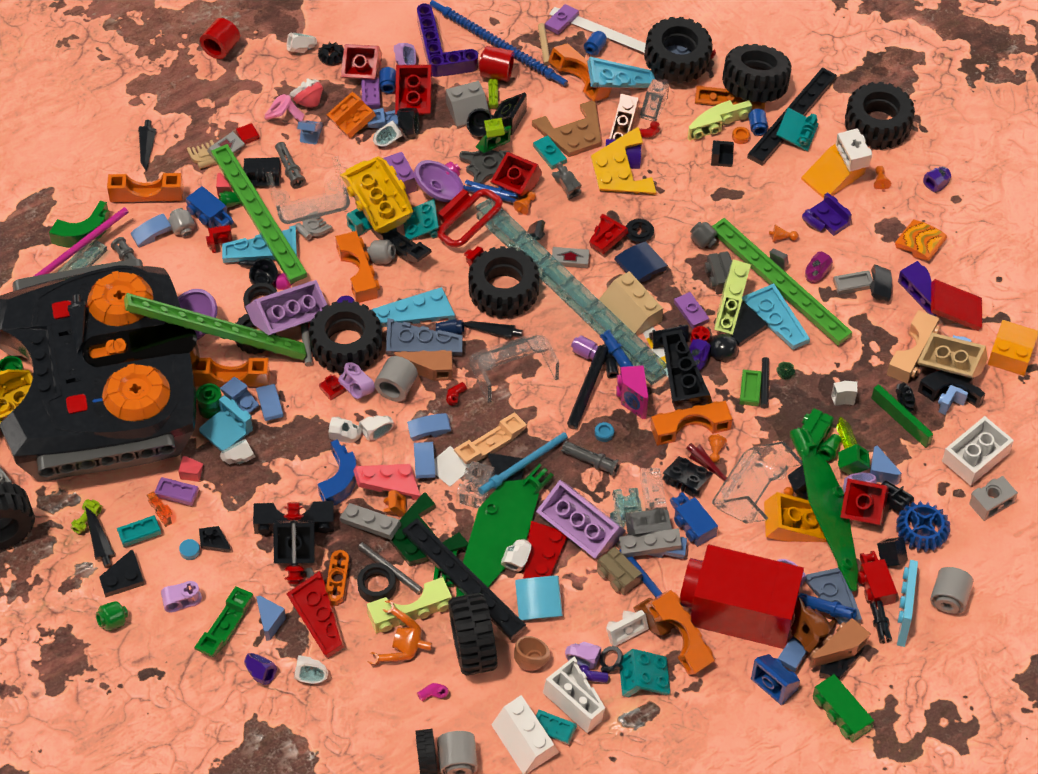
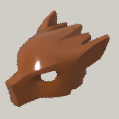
M798 598L794 609L795 620L791 626V634L802 643L807 652L811 653L813 649L821 645L834 626L836 619L834 618L828 622L826 617L817 609L812 610L809 606L805 608L802 599Z

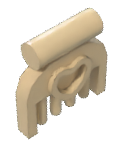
M210 140L211 146L214 145L213 140ZM204 144L201 145L202 149L199 146L196 147L198 154L194 147H192V151L190 147L187 148L191 160L198 164L199 170L217 164L214 158L207 152L208 149L205 148Z

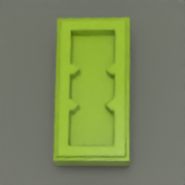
M502 118L484 121L488 138L505 134Z

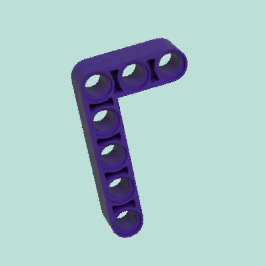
M427 3L418 5L417 23L427 65L432 67V76L442 77L476 71L479 67L478 52L474 49H465L443 53L431 5Z

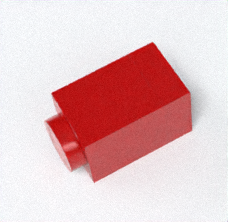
M708 544L703 561L693 558L689 559L680 593V604L683 607L692 609L691 622L696 628L784 649L792 624L804 567Z

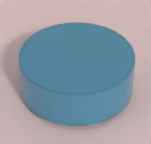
M602 422L595 427V437L597 440L608 442L613 438L614 428L611 424Z
M187 539L180 544L179 551L182 558L193 560L198 557L200 548L197 541Z

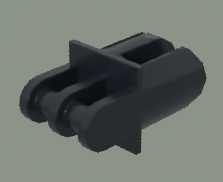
M887 480L881 484L889 486L886 502L889 505L888 510L893 508L900 512L904 510L906 505L909 506V504L914 502V497L904 491V486L898 488Z

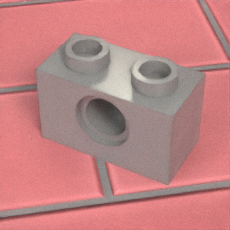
M1001 476L998 479L990 480L985 487L975 489L971 493L969 505L985 521L1014 504L1018 492L1004 476Z

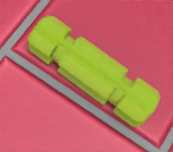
M490 79L488 81L489 108L497 109L498 80Z

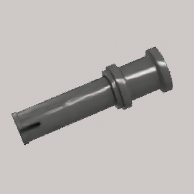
M278 142L275 145V149L285 167V175L290 179L292 188H301L305 185L306 179L301 175L300 167L294 163L285 142Z
M118 237L112 241L111 248L119 254L121 261L137 259L134 256V250L126 244L124 237Z
M565 441L561 451L594 465L596 470L601 469L609 472L613 477L620 467V460L610 459L603 453L591 452L569 441Z

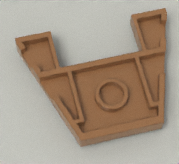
M593 100L580 104V110L585 117L584 119L557 128H553L547 116L532 120V127L539 129L544 137L548 135L568 157L601 147L596 103Z

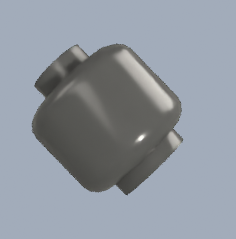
M698 222L690 231L692 233L690 236L691 240L702 249L707 246L711 248L717 242L715 238L717 231L708 222Z

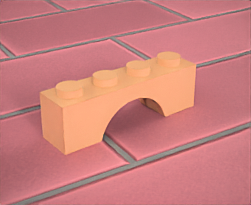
M921 310L917 311L909 330V335L915 340L916 346L909 350H896L889 363L888 376L907 384L911 377L915 378L918 371V360L931 333L938 334L940 326H937L939 322L938 317Z

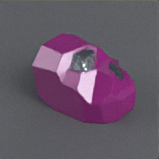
M821 251L812 257L805 270V278L808 282L817 283L824 279L832 268L833 260L830 255Z

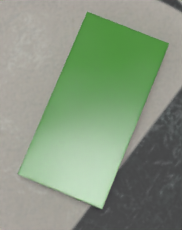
M742 370L740 405L759 406L762 371Z

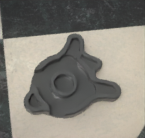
M480 150L476 152L461 151L459 159L470 164L466 167V172L474 176L473 182L483 184L486 180L492 179L506 152L510 151L499 150L498 152L490 150L485 153Z

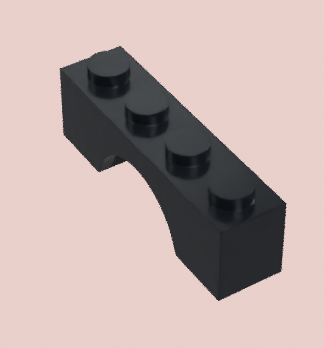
M314 501L311 507L302 514L304 517L300 520H315V532H334V502ZM254 503V533L260 535L273 534L274 521L287 520L284 518L285 514L278 511L274 503Z

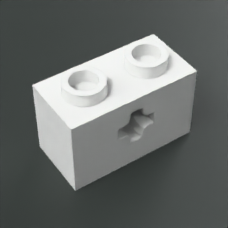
M858 128L837 133L835 145L849 172L869 167L873 157L872 151L867 147L865 138L860 134Z

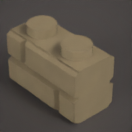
M613 547L597 561L598 574L603 579L607 578L610 581L611 587L616 592L620 591L623 595H626L642 582L643 574L616 547Z

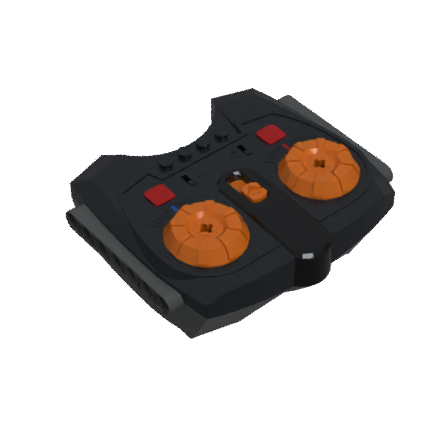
M129 259L15 280L12 283L13 291L0 296V349L10 356L26 358L33 367V379L28 393L22 402L0 423L3 438L15 463L36 480L45 482L77 475L140 466L179 456L192 436L196 423V388L193 370L200 360L196 333L190 328L186 329L183 326L168 324L158 319H150L140 314H132L125 310L124 303L126 293L181 308L168 272L161 267L143 266V262L140 259ZM75 294L80 295L81 301H86L84 339L78 352H76L68 306L73 303V295Z

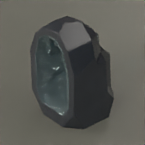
M400 108L397 110L398 126L403 129V133L408 138L416 137L420 127L417 108Z

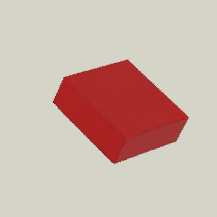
M252 123L236 128L238 137L245 144L259 139V134Z

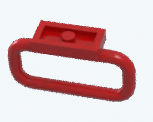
M462 189L438 212L442 221L437 232L439 239L450 247H461L466 244L500 211L503 204L500 196L489 189H480L470 196L466 190ZM487 196L495 202L494 207L459 240H453L445 235V231L480 197Z

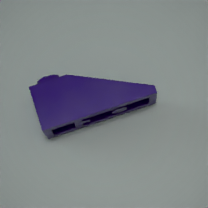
M916 261L900 270L899 284L928 314L936 317V314L931 313L932 280L927 268Z

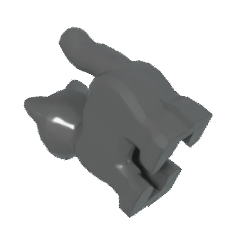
M558 162L556 166L559 171L552 172V176L557 183L561 184L568 200L581 194L580 188L582 185L574 174L568 171L566 166Z

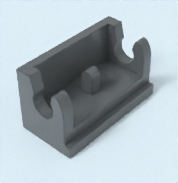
M663 508L625 514L628 535L672 529L669 512Z

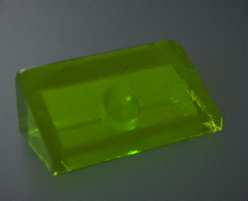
M839 417L836 429L842 439V445L846 449L857 444L850 424L843 417Z

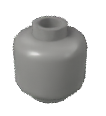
M178 208L170 213L168 221L173 233L183 237L190 235L195 227V222L190 212L183 210V208Z
M374 240L370 247L367 248L369 258L375 264H388L396 255L395 246L389 240Z

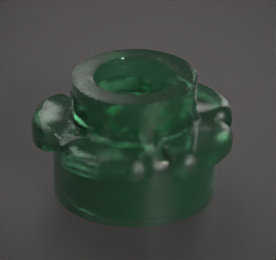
M781 362L778 364L776 371L780 378L790 379L795 374L792 363Z

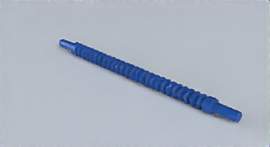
M431 0L429 5L440 11L444 17H449V20L460 24L461 27L464 26V29H468L473 34L475 33L476 36L479 35V38L487 40V43L495 47L513 50L515 53L514 59L521 61L522 64L525 63L526 66L533 68L534 71L537 70V73L541 72V75H545L547 79H553L564 87L568 84V80L556 74L552 68L544 66L543 63L540 64V61L533 59L532 56L529 57L528 54L521 52L520 49L517 50V47L509 45L508 42L498 38L497 35L490 34V31H486L485 28L483 29L482 26L471 22L470 19L467 20V17L460 15L458 12L456 13L455 10L452 11V8L445 7L435 0Z

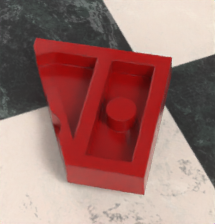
M602 214L600 216V223L598 226L596 225L595 233L589 241L590 247L605 254L629 233L628 228Z

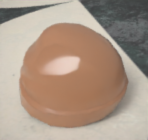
M524 636L519 638L515 644L514 659L521 669L533 671L540 669L549 661L550 651L542 640L533 636Z

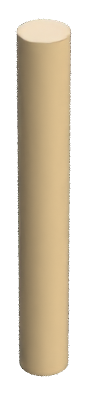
M540 23L538 24L543 61L545 66H549L548 60L550 55L545 24Z

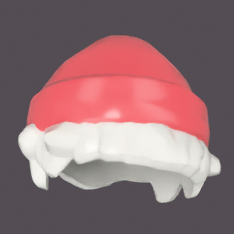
M307 78L306 82L303 81L301 86L291 91L289 95L296 104L309 108L317 107L320 104L323 86L319 80Z

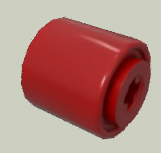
M217 18L202 34L199 42L202 49L209 56L215 59H223L240 40V32L228 19Z
M486 46L480 56V76L508 82L514 65V51Z

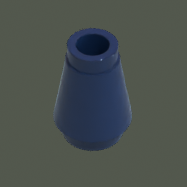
M455 318L436 323V331L442 330L463 335L464 322Z

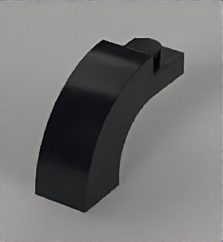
M942 370L925 376L920 381L918 388L919 393L934 402L942 393L946 394L950 385L959 387L968 392L966 401L976 408L982 405L985 397V392L972 384L974 378Z

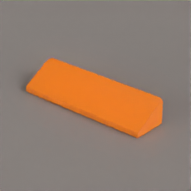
M696 87V104L716 106L731 100L733 105L745 102V100L735 97L733 93L728 92L724 88ZM759 101L751 102L753 110L762 109L765 111V103Z

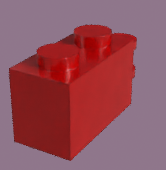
M870 551L869 554L860 553L861 568L858 572V580L864 586L866 601H869L870 604L875 602L876 607H878L877 601H882L883 606L895 603L898 592L885 559L878 560L875 551Z

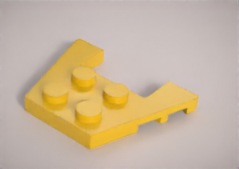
M639 127L591 155L599 191L656 194L652 177L638 181L633 180L627 158L626 148L643 144Z

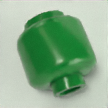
M118 601L103 604L99 607L98 612H96L97 623L99 627H103L105 630L124 626L125 620L128 617L126 607L122 606Z

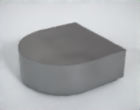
M774 248L769 252L770 259L780 268L784 269L789 264L787 254Z

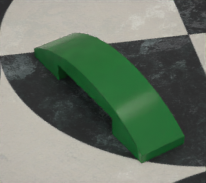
M235 586L225 601V608L208 633H203L194 649L214 657L226 645L239 626L252 601L253 593Z

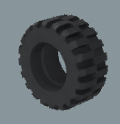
M674 16L669 17L668 20L666 18L660 20L659 23L657 22L652 26L646 38L644 59L647 67L651 69L654 75L657 74L658 78L666 79L670 83L673 81L677 82V84L683 83V81L688 83L693 81V79H698L707 71L710 63L713 44L712 38L708 34L709 32L705 27L702 28L699 22L695 23L690 18L684 19V17L680 16L675 18ZM673 45L682 46L690 50L691 53L675 54L668 51L666 47Z
M744 44L743 46L733 48L726 55L722 80L728 92L733 93L737 98L740 97L742 100H750L751 102H772L776 99L778 100L787 92L792 65L788 57L784 56L783 52L777 51L776 48H770L767 45Z
M871 82L867 86L864 84L859 89H856L848 99L845 127L847 131L858 128L860 134L865 138L866 145L871 146L870 148L876 149V147L880 149L895 147L896 144L899 145L904 142L910 134L915 115L914 103L910 96L903 92L902 88H896L894 84H884V82H878L877 84ZM879 111L890 115L892 118L880 120L871 117L867 113Z
M500 246L498 249L493 247L488 252H482L480 257L477 256L470 265L468 273L469 296L472 298L473 304L475 306L478 305L480 311H486V314L490 316L496 315L497 318H502V316L511 318L515 314L517 316L523 314L524 310L528 311L535 304L539 295V271L534 259L530 255L526 256V252L522 250L517 251L514 247L506 248V246ZM509 276L518 280L519 283L510 288H498L491 285L489 281L495 277Z
M343 300L341 303L336 301L330 306H324L322 311L319 310L314 315L315 318L310 322L309 338L311 352L314 359L322 367L325 368L327 366L329 371L334 372L336 370L338 373L343 374L344 366L349 362L357 364L361 370H364L366 365L369 367L380 355L379 352L382 349L380 320L376 317V313L371 309L369 310V307L364 304L359 305V302L353 301L351 303L348 300ZM343 330L355 331L362 335L357 341L349 344L336 343L330 339L332 335Z
M0 482L1 550L20 543L21 539H25L35 523V515L26 491L10 482Z
M474 593L451 598L448 601L450 622L462 674L468 676L494 671L498 666L497 651L491 617L484 594Z

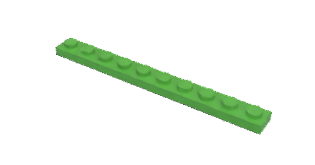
M228 144L211 150L214 160L289 283L292 284L306 278L307 272Z
M723 218L712 226L717 231L716 237L745 263L751 264V268L770 285L774 283L781 295L835 344L839 346L852 336L853 332L728 220Z
M126 293L124 297L125 310L132 314H140L150 319H158L168 324L183 326L186 329H193L204 334L218 336L222 339L233 340L240 344L272 351L275 354H283L293 359L304 360L306 356L305 345L299 341L274 334L267 335L265 332L130 293Z

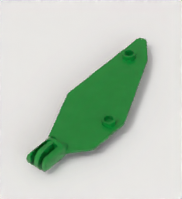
M793 429L790 431V438L798 455L802 457L809 503L838 563L839 570L842 572L849 589L855 592L857 590L858 567L850 519L840 517L844 491L840 487L831 466L817 453L816 445L808 429Z
M540 463L525 479L502 482V485L497 487L478 508L463 563L487 587L505 569L501 561L506 548L512 546L516 540L527 539L539 493L554 477V474L550 473L540 483L548 472L544 468L534 478L542 467ZM456 587V597L463 596L464 594Z

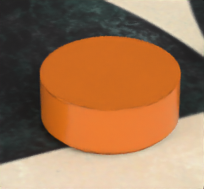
M737 127L732 132V140L737 144H745L750 139V132L745 127Z

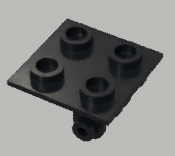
M280 157L244 158L243 170L254 187L279 186Z
M678 456L663 472V480H665L666 484L676 489L682 483L680 491L683 492L685 490V493L692 497H698L701 491L700 488L713 473L702 466L690 462L686 458Z

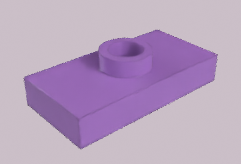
M564 4L545 23V28L559 35L579 15V10Z
M376 78V80L361 79L362 101L371 109H379V78Z
M691 292L674 299V304L692 329L709 322L710 318Z
M161 477L154 495L158 498L192 506L199 487Z

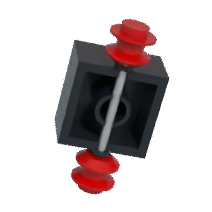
M287 502V506L283 507L288 510V514L284 515V518L287 520H275L273 523L274 563H290L284 569V571L288 572V576L284 580H288L289 584H299L300 580L304 579V577L300 576V572L304 568L298 565V563H315V520H300L304 517V515L300 514V509L304 508V506H300V502Z

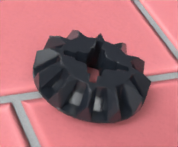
M330 41L327 45L323 44L318 49V58L323 63L329 65L340 63L343 60V45H338L337 42L331 44Z
M633 219L626 225L629 232L626 237L629 238L630 242L636 241L637 244L651 240L654 235L653 225L645 219ZM639 228L642 230L640 235L637 234Z
M904 382L897 384L896 397L898 402L909 412H913L915 397L912 389Z

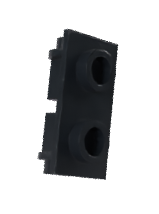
M679 325L678 327L658 331L652 330L649 333V338L653 342V349L664 347L662 333L681 330L685 341L689 342V326Z

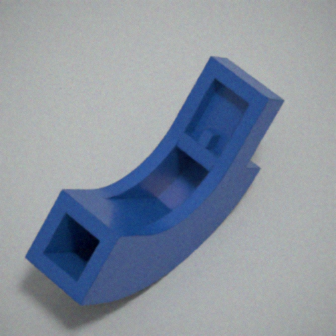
M338 439L330 443L331 452L339 466V470L332 478L317 484L321 500L333 501L334 506L344 501L351 494L356 484L353 471L356 466L355 455L353 451L348 453L344 445L341 446Z

